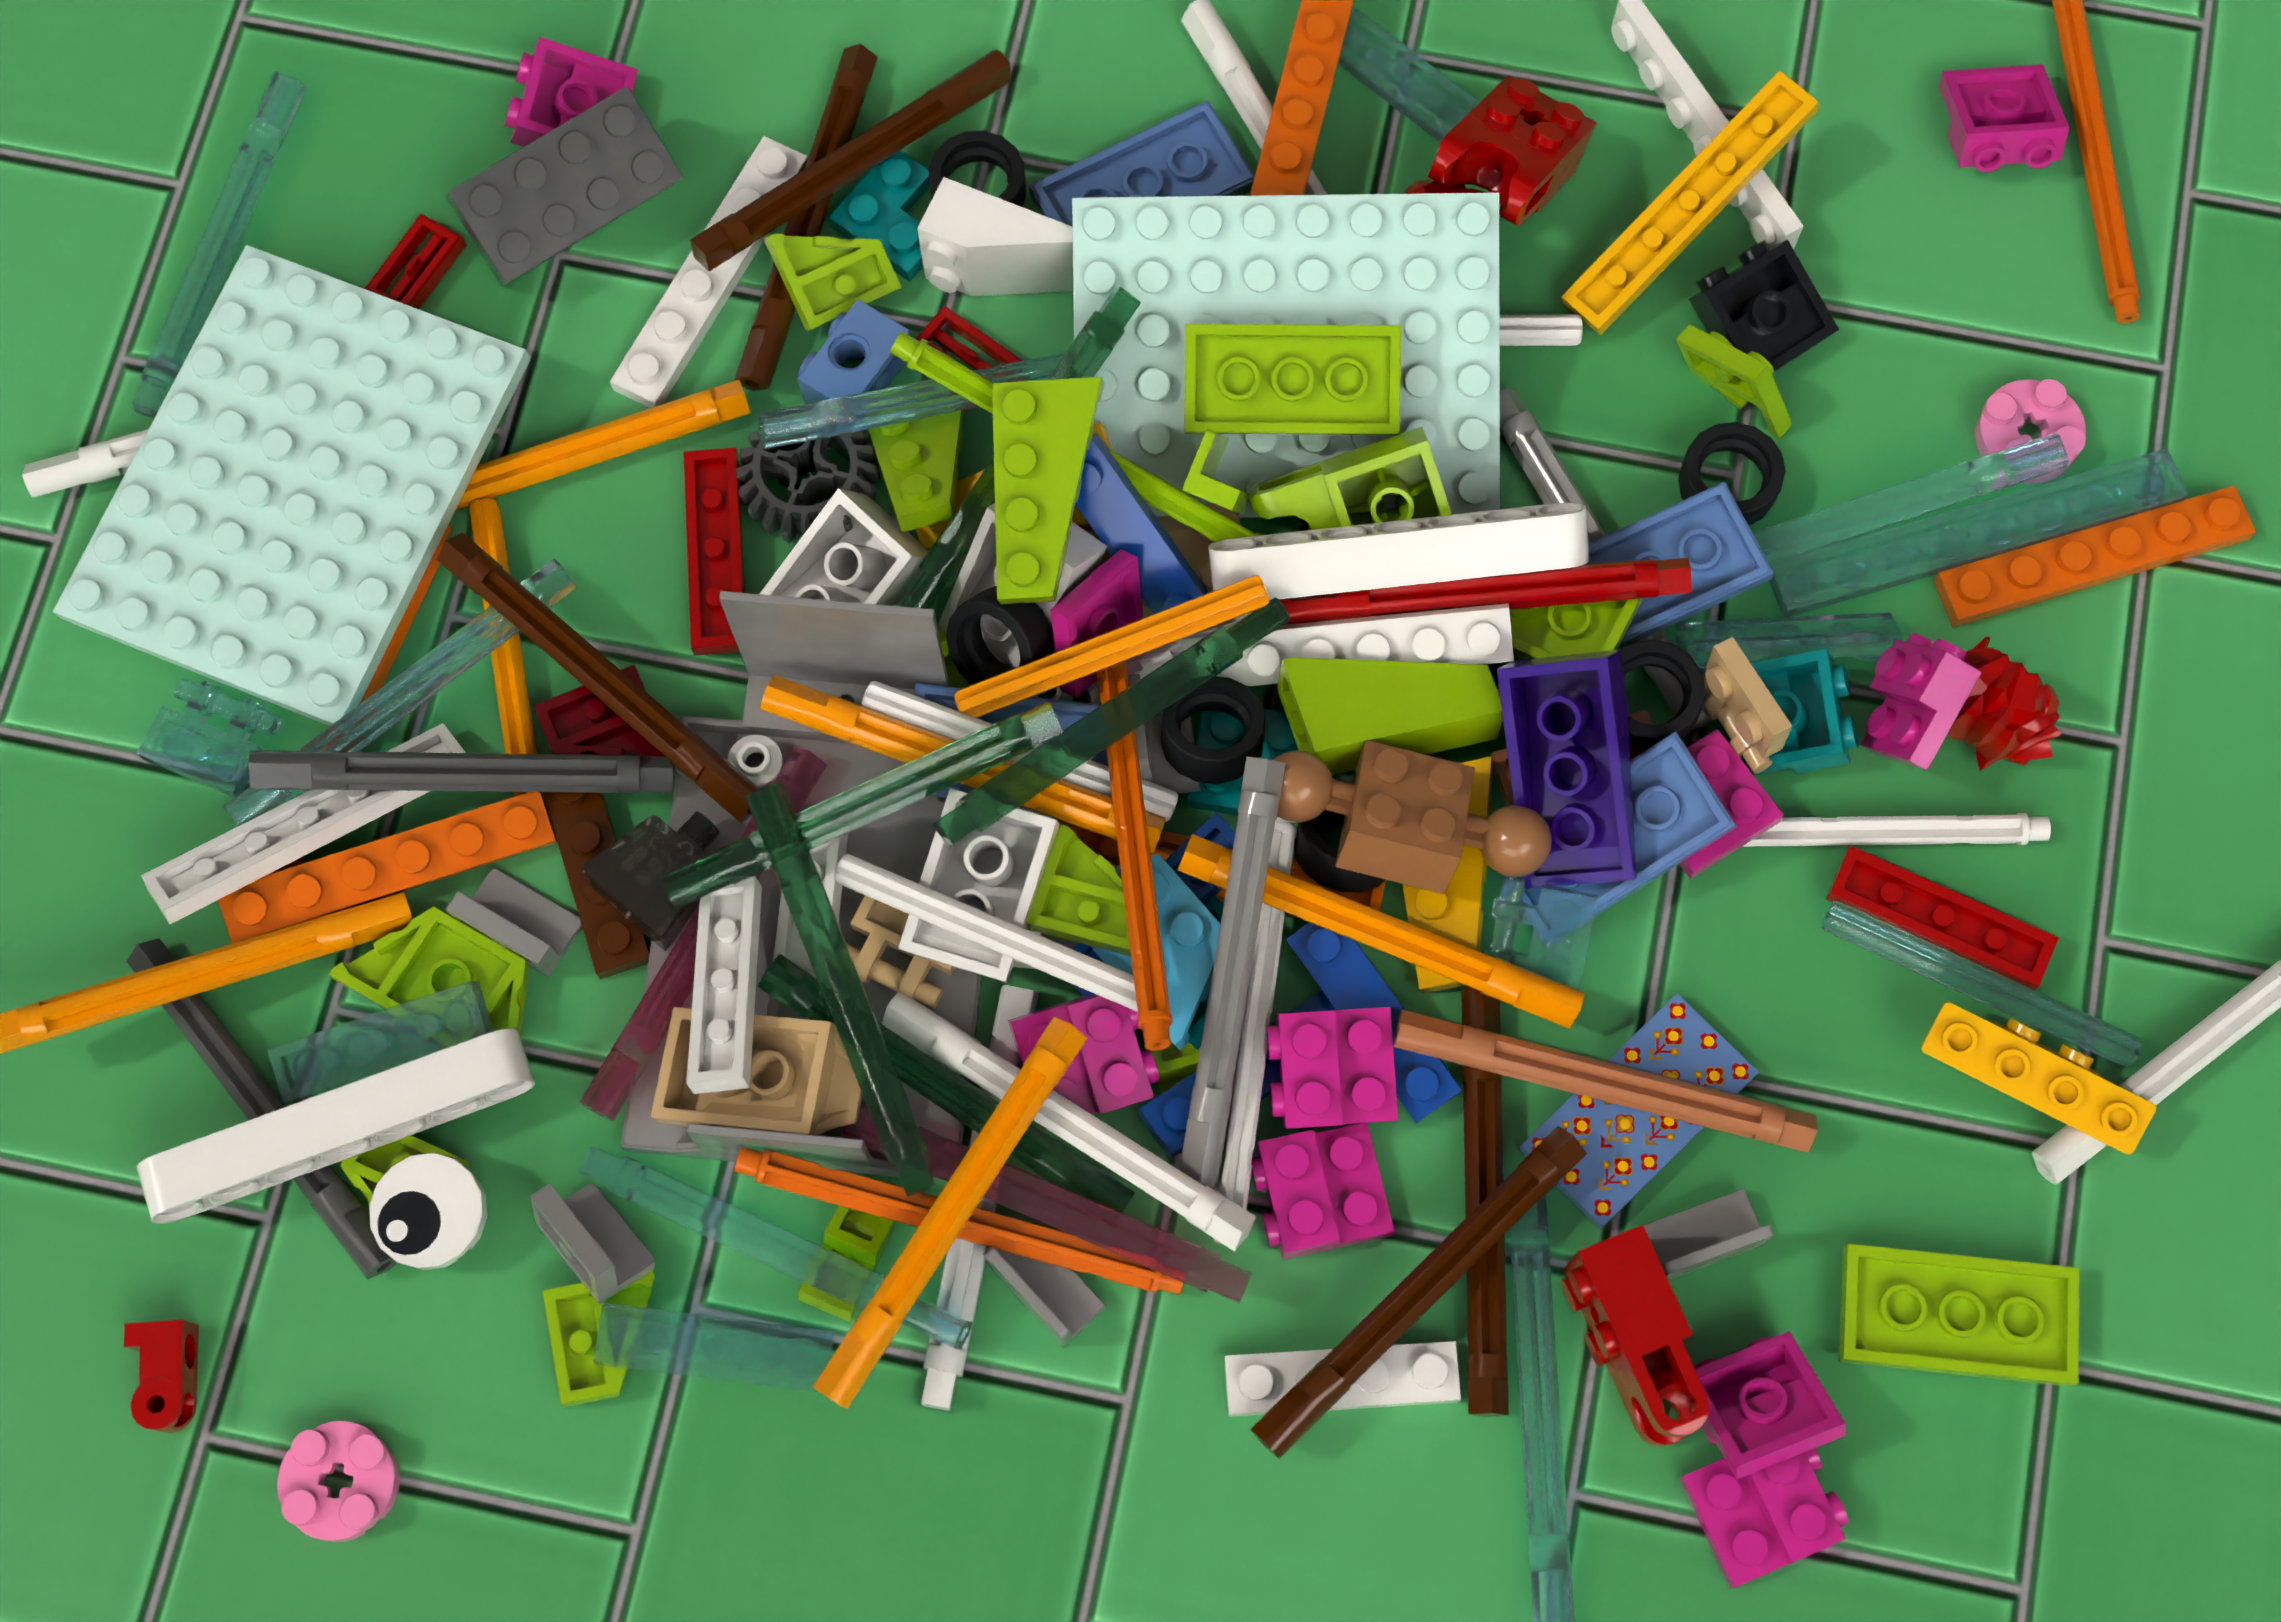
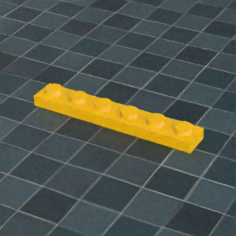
M1779 70L1561 296L1563 304L1574 314L1581 316V319L1601 336L1819 110V102Z

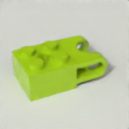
M1423 427L1268 479L1255 485L1248 495L1251 508L1259 517L1272 519L1294 515L1307 521L1312 530L1452 515ZM1385 494H1400L1396 497L1397 506L1392 509H1385L1383 502L1377 505Z

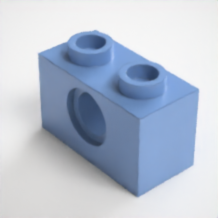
M857 299L847 313L842 312L835 318L830 326L828 339L817 353L811 352L803 361L798 372V382L803 401L820 412L828 406L830 410H833L835 421L847 414L852 420L853 430L858 429L865 420L864 417L868 416L907 363L889 352L901 331L910 336L909 329ZM849 359H860L863 361L855 368H844L841 366Z

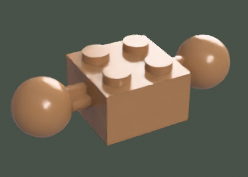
M1366 740L1352 775L1351 783L1332 779L1327 765L1319 757L1306 751H1289L1273 759L1286 763L1277 817L1289 822L1300 823L1316 818L1324 810L1345 815L1335 865L1337 868L1445 894L1461 859L1463 845L1480 849L1484 860L1493 870L1509 877H1523L1534 873L1546 862L1550 854L1552 837L1549 826L1544 818L1531 808L1520 805L1506 806L1498 809L1488 818L1468 813L1475 767Z

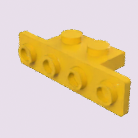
M1946 1001L1943 1003L1921 1044V1050L1925 1054L2127 1155L2134 1152L2156 1112L2155 1104L2104 1079L2097 1071L2090 1068L2095 1059L2064 1043L2058 1052L2039 1043L2038 1040L2042 1033L2010 1017L2005 1026L1994 1020L1990 1022L1952 1002Z

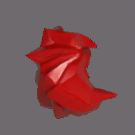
M1985 637L1972 650L1966 651L1967 655L1964 662L1982 673L1950 728L1949 736L1954 740L1963 741L1968 746L1976 749V758L1980 771L2002 759L2025 766L2029 760L2053 757L2049 740L2061 736V733L2054 726L2060 716L2057 712L2059 700L2053 686L2047 683L2044 686L2039 674L2028 673L2023 663L2010 662L2008 654H2003L1999 650H1994V648H1987L1990 637Z

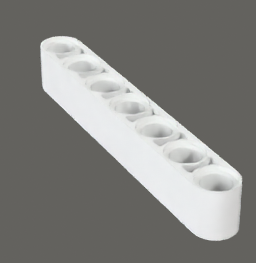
M1554 503L1232 538L1214 542L1208 547L1213 591L1253 575H1258L1263 580L1269 600L1578 567L1589 562L1586 506L1579 503Z
M502 1029L484 1034L144 1159L136 1168L153 1223L161 1224L196 1215L514 1098L530 1090L535 1085V1081L518 1030Z

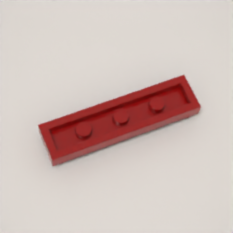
M736 447L683 451L691 649L694 656L740 652L719 600L720 591L745 593L741 498L738 493L740 484L736 478V471L739 467V455Z
M1851 845L1844 854L1826 896V900L2032 992L2040 986L2059 939L2057 936Z

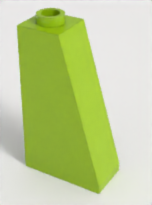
M1300 657L1282 659L1277 691L1298 750L1306 751L1319 757L1327 765L1331 775L1355 770L1366 740L1426 755L1495 740L1498 737L1503 720L1499 684H1495L1488 665Z

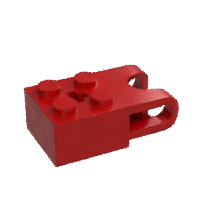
M1508 75L1444 137L1427 177L1450 190L1461 184H1468L1486 189L1490 193H1499V203L1501 205L1499 217L1519 227L1533 212L1538 213L1573 176L1597 122L1584 116L1583 112L1575 105L1558 102L1543 94L1532 82Z
M1640 1225L1579 1250L1564 1267L1563 1270L1566 1278L1561 1279V1286L1571 1309L1574 1312L1581 1310L1589 1326L1590 1332L1585 1333V1340L1590 1354L1598 1366L1606 1365L1633 1426L1642 1440L1653 1446L1673 1445L1703 1425L1709 1415V1403L1706 1392L1683 1344L1693 1333L1644 1226ZM1662 1400L1669 1401L1671 1407L1675 1410L1676 1420L1666 1415Z

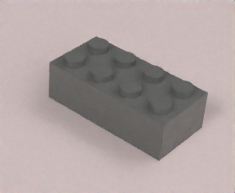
M628 86L448 191L445 197L501 286H504L667 189L683 177Z

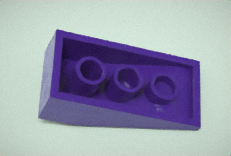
M1621 649L1518 660L1498 668L1497 674L1514 805L1525 806L1539 813L1548 824L1552 837L1551 851L1546 862L1534 873L1523 876L1524 887L1538 888L1635 880L1637 875L1628 709Z

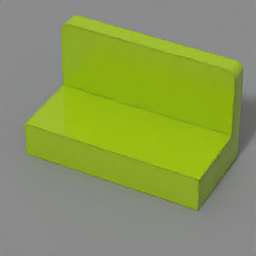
M1207 429L1182 490L1231 511L1244 514L1249 504V493L1213 479L1229 438Z

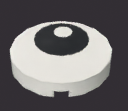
M435 1153L413 1155L392 1166L377 1183L369 1205L370 1229L379 1247L396 1262L422 1270L444 1268L458 1261V1258L463 1256L468 1249L471 1250L481 1238L487 1220L486 1193L475 1175L460 1161Z

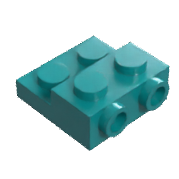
M1827 648L1752 663L1751 665L1792 725L1783 749L1769 756L1773 763L1767 769L1754 774L1746 761L1741 759L1753 776L1790 768L1797 774L1850 764L1849 749L1858 747V735L1853 716L1843 717L1840 697L1850 696V685L1845 665H1835V661Z

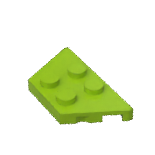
M434 906L410 920L408 926L403 930L390 932L372 943L374 949L347 965L343 962L339 963L328 974L335 981L447 1047L502 1029L518 1030L521 1039L530 964L526 959Z

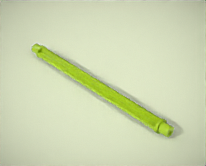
M902 331L899 333L889 353L907 362V368L912 371L915 369L993 414L992 383L994 382L978 375L965 365L928 345V341L922 338L921 341H918ZM1108 449L1146 503L1184 525L1199 531L1212 541L1217 542L1232 538L1262 535L1257 531L1254 533L1218 511L1212 510L1199 500Z

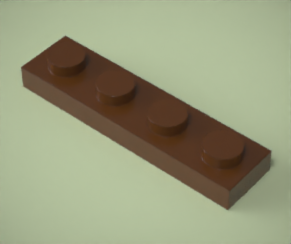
M543 792L597 976L603 979L648 964L650 950L638 909L629 919L625 918L636 907L627 873L622 870L624 863L603 793Z

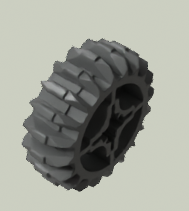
M807 404L802 410V416L793 417V413L785 407L782 413L784 421L777 424L774 420L766 417L763 423L766 433L750 431L749 441L752 448L740 449L739 458L744 466L737 468L736 478L739 484L742 485L738 491L742 503L749 505L747 510L753 521L763 520L762 525L766 533L772 535L781 529L782 538L788 544L795 538L797 533H802V536L838 488L863 493L874 501L877 497L876 487L873 484L879 482L880 472L878 466L874 464L877 460L874 447L866 445L868 443L866 432L862 428L853 430L852 420L847 414L835 421L833 410H830L828 406L819 417L814 416L812 407ZM827 448L838 452L850 464L849 473L838 471L837 465L828 462ZM816 468L817 474L813 476L810 472H814ZM807 472H809L810 478H807ZM803 474L807 479L803 478L800 482L799 477ZM768 477L778 479L780 485L788 488L790 496L788 503L778 499L767 489ZM827 499L826 501H823V502H821V503L815 504V503H817L819 500ZM844 514L843 526L846 532H849L853 525L850 516Z

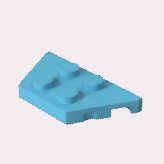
M1156 854L1151 856L1170 1013L1172 1014V1024L1169 1027L1170 1040L1181 1050L1187 1045L1191 1036L1188 1033V1029L1200 1002L1205 1004L1210 993L1221 924L1161 855ZM1120 865L1115 866L1117 873L1121 875ZM1091 946L1105 964L1133 975L1131 956Z

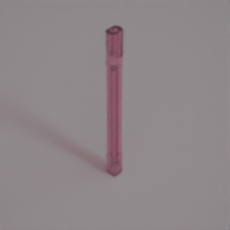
M793 748L714 880L756 876L757 880L760 878L787 833L790 818H796L827 766L825 762L810 750ZM699 906L579 1102L582 1106L603 1118L614 1121L668 1031L673 1007L682 1008L693 989Z
M862 1101L858 1120L853 1124L844 1125L841 1136L844 1138L863 1140L867 1148L947 1182L970 1149L965 1145ZM1007 1163L1004 1164L983 1196L988 1200L1207 1293V1290H1210L1238 1303L1241 1302L1252 1275L1250 1271L1221 1260L1222 1255Z

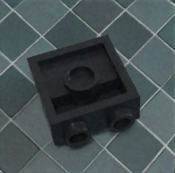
M1765 240L1750 247L1737 256L1742 264L1740 267L1727 273L1724 266L1704 276L1696 282L1700 292L1688 299L1708 334L1711 331L1718 332L1738 350L1746 354L1754 351L1762 355L1769 361L1774 371L1839 330L1788 240L1770 248Z

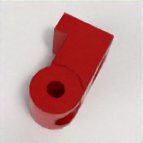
M185 1320L124 1323V1347L140 1351V1385L132 1395L130 1408L136 1423L143 1428L173 1433L186 1427L194 1417L197 1404L198 1324Z

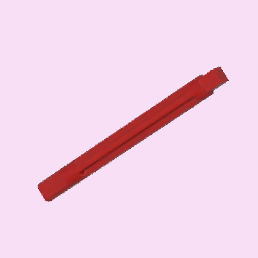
M1689 558L1645 559L1278 599L1279 625L1505 603H1509V609L1655 598L1660 595L1692 593L1691 566Z

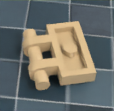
M1731 637L1715 645L1712 649L1705 668V676L1703 677L1706 689L1703 707L1712 720L1718 719L1731 738L1730 746L1740 759H1744L1752 772L1758 774L1773 763L1769 756L1783 749L1792 725L1735 639Z
M865 895L850 924L853 930L868 936L861 950L843 942L835 954L834 962L852 970L851 976L865 983H869L870 980L876 981L897 991L896 994L902 992L914 1000L935 1009L941 1000L944 989L925 981L931 967L951 976L956 967L900 951L898 947L909 914ZM886 946L913 957L906 971L881 960Z

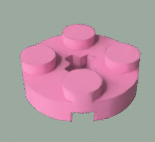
M2045 379L2041 382L2037 380H2019L2000 387L1986 401L1975 428L1977 448L1988 466L1998 473L2003 469L2008 474L2017 476L2014 481L2024 484H2041L2058 478L2070 467L2086 443L2085 420L2080 408L2067 395L2064 385L2053 379ZM2024 422L2033 423L2040 428L2042 432L2039 435V441L2033 442L2030 435H2020L2018 430L2022 428Z
M333 1421L321 1424L311 1430H305L294 1438L291 1448L285 1454L279 1469L277 1492L282 1514L289 1523L294 1524L304 1534L313 1538L330 1542L354 1540L367 1533L365 1532L366 1530L372 1528L379 1519L383 1520L391 1511L400 1486L399 1464L393 1452H390L386 1442L372 1429L348 1421ZM344 1465V1474L353 1476L351 1488H342L339 1498H332L331 1488L325 1486V1478L327 1474L334 1472L335 1466Z

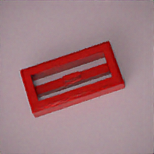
M420 214L364 289L420 309L467 246L464 238L427 216ZM428 233H432L433 236L418 255H414L405 267L406 272L388 295L385 294L386 289Z
M945 305L915 338L918 341H921L922 338L928 341V345L946 354L930 342L932 339L994 383L1013 382L1016 376L1020 378L1026 371V363ZM946 325L1006 369L1001 373L977 356L975 352L960 344L940 329Z

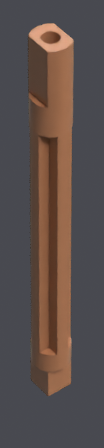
M1406 1010L1401 1011L1394 1038L1395 1048L1807 1153L1810 1152L1818 1131L1816 1115L1786 1108L1781 1105Z

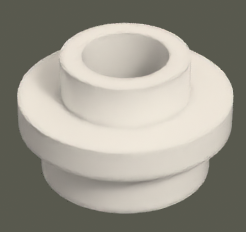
M749 735L741 738L732 746L728 754L727 761L760 789L772 784L779 777L783 768V757L780 748L772 739L763 735ZM760 753L764 755V761L758 767H748L745 765V760L750 754Z

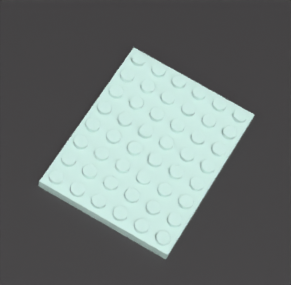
M1499 193L1072 198L1074 378H1103L1104 387L1100 402L1098 401L1094 423L1099 421L1106 428L1115 453L1183 491V485L1204 434H1184L1185 324L1401 325L1400 434L1423 427L1452 515L1500 509ZM1221 434L1229 438V441L1213 479L1249 493L1255 485L1268 479L1396 435ZM1185 492L1186 494L1199 500L1204 505L1212 504V502H1209L1205 499ZM1385 494L1377 505L1383 502L1385 509H1392L1397 506L1396 497L1400 494ZM1250 502L1245 513H1239V518H1261L1252 510ZM1146 503L1155 516H1168ZM1291 515V516H1282V517H1297V516Z
M246 245L60 596L53 613L62 620L346 732L531 357L527 350Z

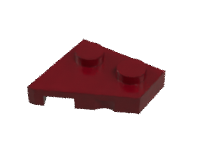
M634 664L621 669L623 673L646 692ZM584 685L533 706L553 754L665 756Z

